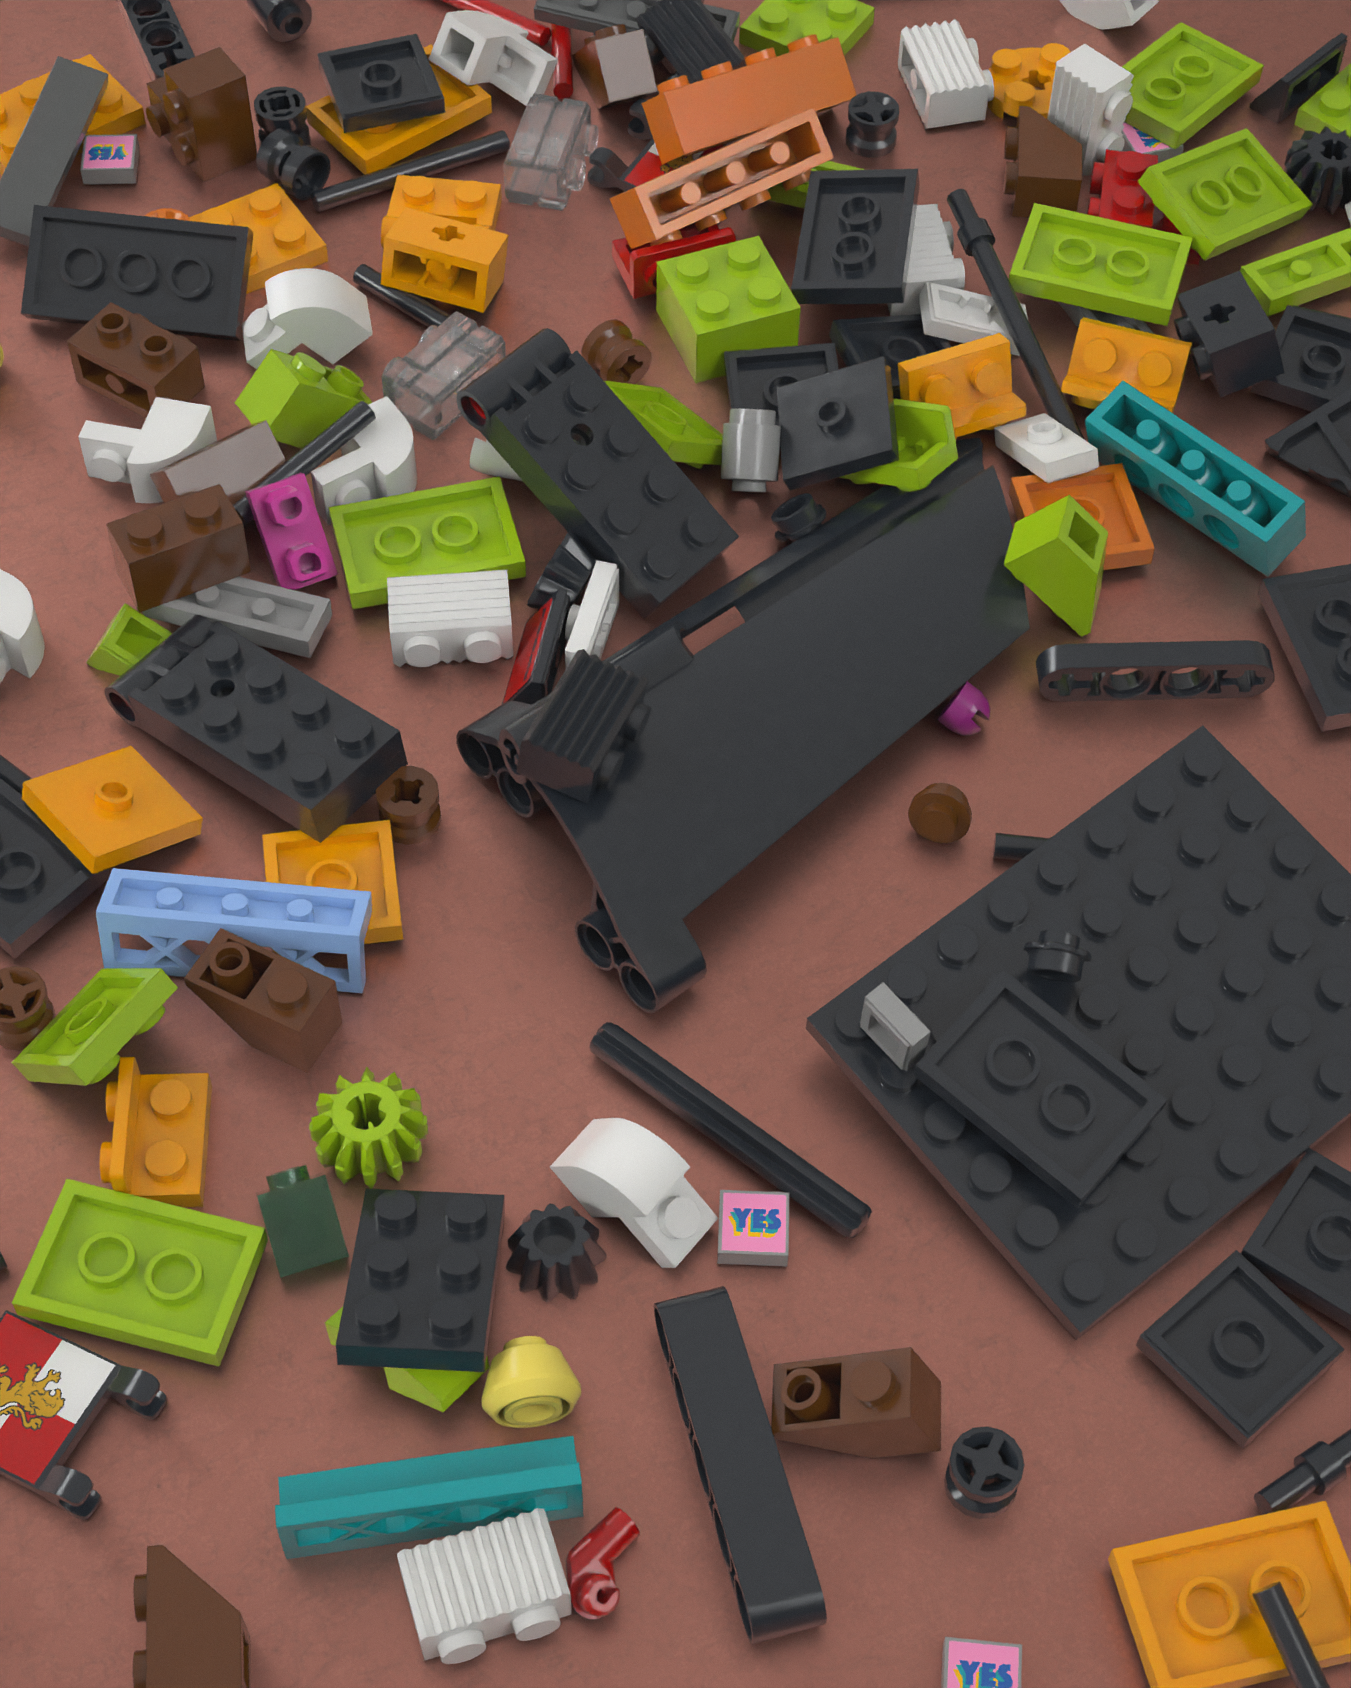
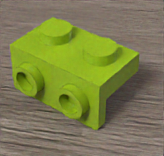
M894 399L899 461L841 476L840 478L851 479L856 484L878 483L897 486L899 490L908 492L927 487L936 476L958 459L950 408L946 405Z

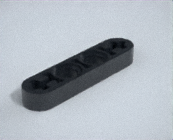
M116 0L152 81L164 77L163 69L195 57L169 0ZM144 12H159L151 16H139V14ZM162 41L173 42L166 46H152V44Z
M1250 640L1061 644L1044 650L1036 660L1040 693L1052 701L1062 702L1246 698L1263 693L1271 687L1275 680L1270 650L1266 645ZM1182 668H1197L1187 673H1172ZM1122 669H1138L1128 674H1112Z

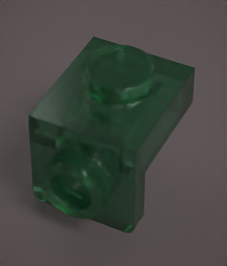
M304 1164L266 1176L269 1189L256 1192L255 1195L262 1213L280 1278L349 1256L324 1173L309 1176L307 1165Z

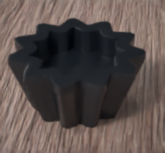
M571 531L566 534L546 565L527 601V606L539 609L558 589L567 590V595H570V608L580 597L592 575L596 560Z
M550 1203L546 1206L544 1212L532 1210L523 1219L522 1225L508 1238V1247L513 1253L507 1261L506 1269L509 1272L521 1275L519 1282L520 1291L528 1292L538 1289L543 1301L546 1303L553 1300L559 1293L570 1299H576L581 1284H595L598 1282V1274L594 1266L603 1262L607 1255L597 1243L599 1229L582 1217L571 1206H566L559 1210L556 1205Z

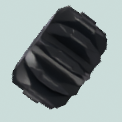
M1324 126L1320 134L1305 130L1302 138L1293 141L1291 149L1288 150L1284 171L1313 204L1310 207L1311 211L1320 207L1325 208L1333 215L1338 207L1346 210L1345 205L1351 202V138L1347 136V130L1345 129L1341 133H1334L1326 126Z

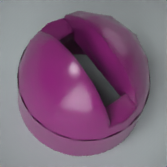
M966 681L945 706L937 720L959 735L971 736L981 731V728L971 720L972 717L976 714L989 721L991 707L983 693Z

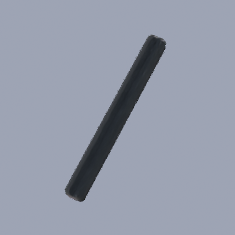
M606 1022L598 1029L590 1042L589 1048L593 1054L783 1192H789V1197L844 1237L854 1238L863 1230L872 1213L870 1206L617 1024Z

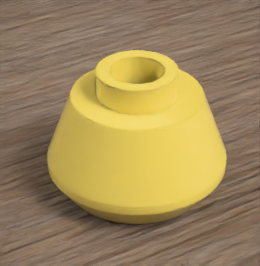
M538 1336L518 1337L505 1343L503 1351L492 1359L482 1395V1408L502 1426L511 1428L543 1426L561 1420L571 1413L581 1396V1385L559 1348L546 1344V1340Z

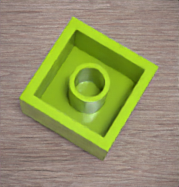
M759 236L657 262L656 311L695 383L725 376V351L798 346L801 307Z

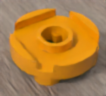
M1049 43L1042 48L1027 47L996 51L992 56L989 68L994 82L993 100L987 102L989 109L1001 119H1003L1004 112L1018 118L1019 106L1031 107L1047 119L1056 62L1071 53L1070 50L1064 45ZM1035 87H1040L1042 90H1036Z

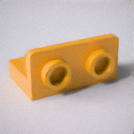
M1083 317L1080 320L1068 372L1063 379L1061 392L1073 395L1071 401L1077 405L1096 409L1123 380L1173 413L1192 343Z
M1001 333L898 363L901 400L948 406L951 410L955 440L959 436L982 429L994 430L995 427L1005 425L1008 421L1026 416V403L1012 392L1010 341Z
M120 1057L118 1081H108L106 1087V1115L108 1122H114L112 1141L102 1142L100 1148L99 1165L102 1183H111L115 1191L180 1207H204L212 1083L209 1073L141 1075L135 1057Z

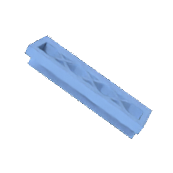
M112 868L96 910L104 968H161L168 976L185 977L201 955L194 954L182 944L187 940L205 941L209 944L220 928L259 946L270 947L279 955L335 980L336 988L339 992L363 994L366 982L364 940L372 914V896L370 891ZM119 933L140 935L153 947L149 950L121 948ZM318 952L347 954L348 969L325 967L312 956Z

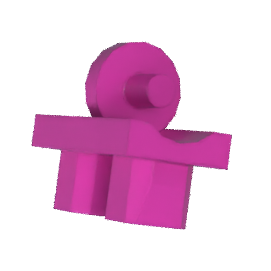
M298 473L280 481L245 491L277 586L296 590L338 575L304 473Z

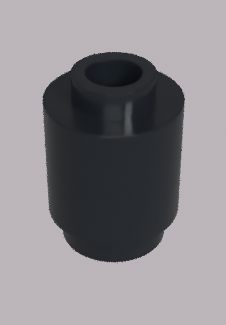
M247 0V5L251 12L276 41H293L302 36L311 24L312 9L306 0Z

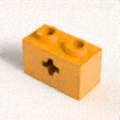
M406 207L384 237L381 285L484 313L504 281L509 235Z

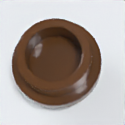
M934 783L914 796L908 810V818L913 829L922 837L937 843H951L966 835L972 821V812L966 795L959 788L947 783Z

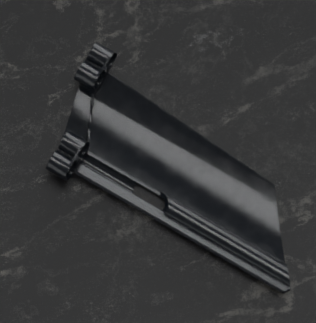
M980 438L957 440L958 459L936 476L927 487L910 492L901 491L897 486L885 485L815 528L809 534L799 538L608 657L607 659L612 666L620 665L624 671L632 670L636 676L643 675L646 678L648 684L643 704L651 707V713L639 740L634 743L626 739L619 750L624 752L625 756L612 786L607 789L598 785L589 804L516 772L522 739L550 694L533 705L518 701H507L458 731L456 743L466 765L472 772L483 779L495 776L503 798L516 813L528 818L549 805L561 823L594 882L590 913L580 919L575 925V936L578 944L587 958L598 968L604 971H609L613 968L618 970L619 979L625 992L643 1011L648 1013L658 1011L706 975V962L702 952L683 922V918L1030 629L1024 583L1017 580L1012 572L1004 566L1013 532L1011 519L994 465L984 470L983 443ZM735 606L745 623L696 654H693L685 645L683 638Z

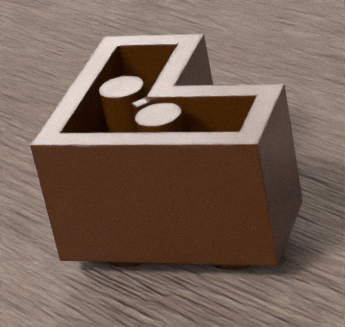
M220 47L163 69L164 77L146 83L151 105L146 107V116L153 132L158 137L164 136L171 144L180 164L183 166L189 165L203 182L256 160L257 148L246 75Z

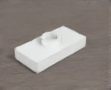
M931 282L925 283L919 294L924 334L967 343L1001 333L1010 341L1011 354L1020 356L991 296ZM1021 304V307L1028 319L1026 305Z
M1045 413L994 428L996 446L1047 483L1093 471L1099 467L1098 449Z
M596 560L581 606L574 604L571 606L565 628V639L568 640L565 649V668L568 667L578 650L585 649L589 656L596 654L601 659L619 606V569H617V564Z

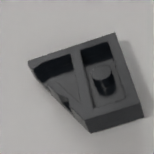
M1351 389L1265 440L1266 450L1271 456L1351 498Z

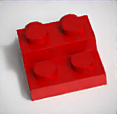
M1106 149L1104 162H1093L1089 194L1098 195V198L1090 197L1087 215L1182 235L1169 218L1154 205L1152 198L1138 183L1147 168L1158 163V155ZM1190 248L1186 264L1199 265L1201 256L1192 248Z

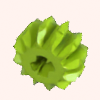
M366 1067L361 1076L362 1082L352 1084L349 1080L339 1075L335 1083L337 1094L319 1093L316 1102L318 1115L311 1118L312 1121L309 1124L312 1140L318 1144L315 1148L317 1159L324 1168L335 1166L337 1178L343 1184H346L358 1173L363 1174L365 1185L372 1189L377 1181V1174L386 1172L395 1180L400 1181L403 1174L402 1162L419 1163L422 1155L420 1140L425 1139L428 1134L427 1116L423 1115V1112L420 1111L422 1109L421 1098L415 1091V1088L402 1090L401 1079L397 1077L395 1072L380 1083L375 1082L374 1073Z

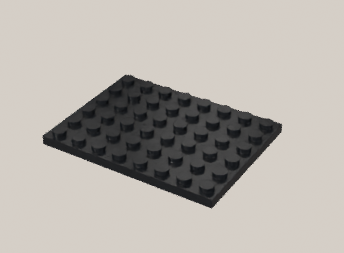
M1202 725L809 1016L806 1021V1030L1077 1340L1296 1162L1309 1148H1313L1351 1117V874ZM1040 931L1067 932L1081 938L1079 948L1085 949L1091 954V961L1084 962L1081 981L1060 982L1047 980L1027 973L1029 955L1023 950L1024 945L1031 941H1038ZM1004 969L1168 1100L1158 1116L1081 1205L1076 1208L913 1075L915 1065L906 1072L904 1069L901 1070L860 1027L865 996L884 982L931 1031L926 1054Z

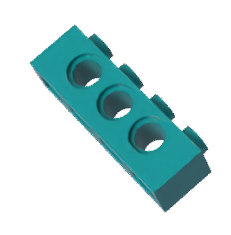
M1122 380L1085 419L1088 442L1098 449V461L1101 464L1122 463L1128 480L1132 485L1267 577L1306 537V512L1303 499Z

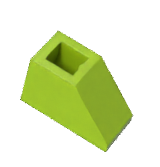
M270 349L235 401V404L251 424L266 420L277 442L303 448L360 401H364L368 405L373 402L362 391L363 381L348 368L336 365L332 369L322 366L314 358L302 352H297L295 356Z
M1068 495L1015 522L1004 566L1012 572L1017 580L1023 582L1048 605L1056 616L1062 618L1081 637L1091 633L1101 592L1108 531L1075 499Z

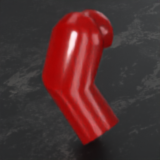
M618 1507L613 1508L570 1549L566 1558L567 1584L571 1595V1604L582 1617L591 1620L607 1616L617 1607L620 1599V1590L616 1588L613 1561L640 1536V1531L634 1521Z

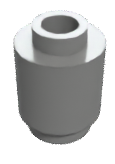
M730 409L729 423H723L721 479L732 480V491L766 492V481H778L781 426L775 425L776 411Z

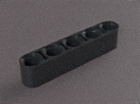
M721 1286L654 1303V1317L661 1348L741 1619L750 1643L756 1644L825 1625L827 1623V1614L819 1578L726 1288Z

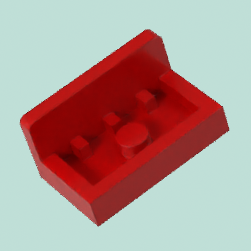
M695 223L679 229L683 237L682 239L654 246L647 243L634 249L630 248L626 237L612 240V258L633 299L656 294L658 261L735 242L736 236L732 228L719 229L717 224L698 231Z

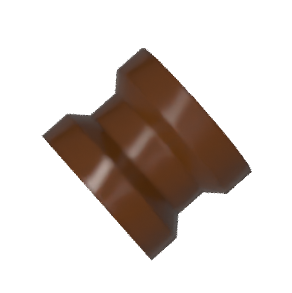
M617 319L599 324L587 336L581 349L582 357L595 371H600V377L603 381L636 384L646 374L652 361V353L642 341L632 339L630 329Z
M401 766L376 789L379 821L390 820L394 842L405 845L419 844L430 839L438 831L442 821L438 782L431 773L420 767ZM405 800H415V801H419V803L414 804L412 801H405Z
M13 966L0 970V1045L6 1049L24 1050L55 1018V1010L48 998L47 987L41 976L30 968Z

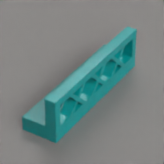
M573 1436L278 1477L280 1505H275L276 1528L286 1559L458 1535L462 1531H472L477 1526L486 1527L491 1522H501L507 1517H516L521 1513H530L536 1508H544L548 1522L584 1517L580 1465L576 1458Z

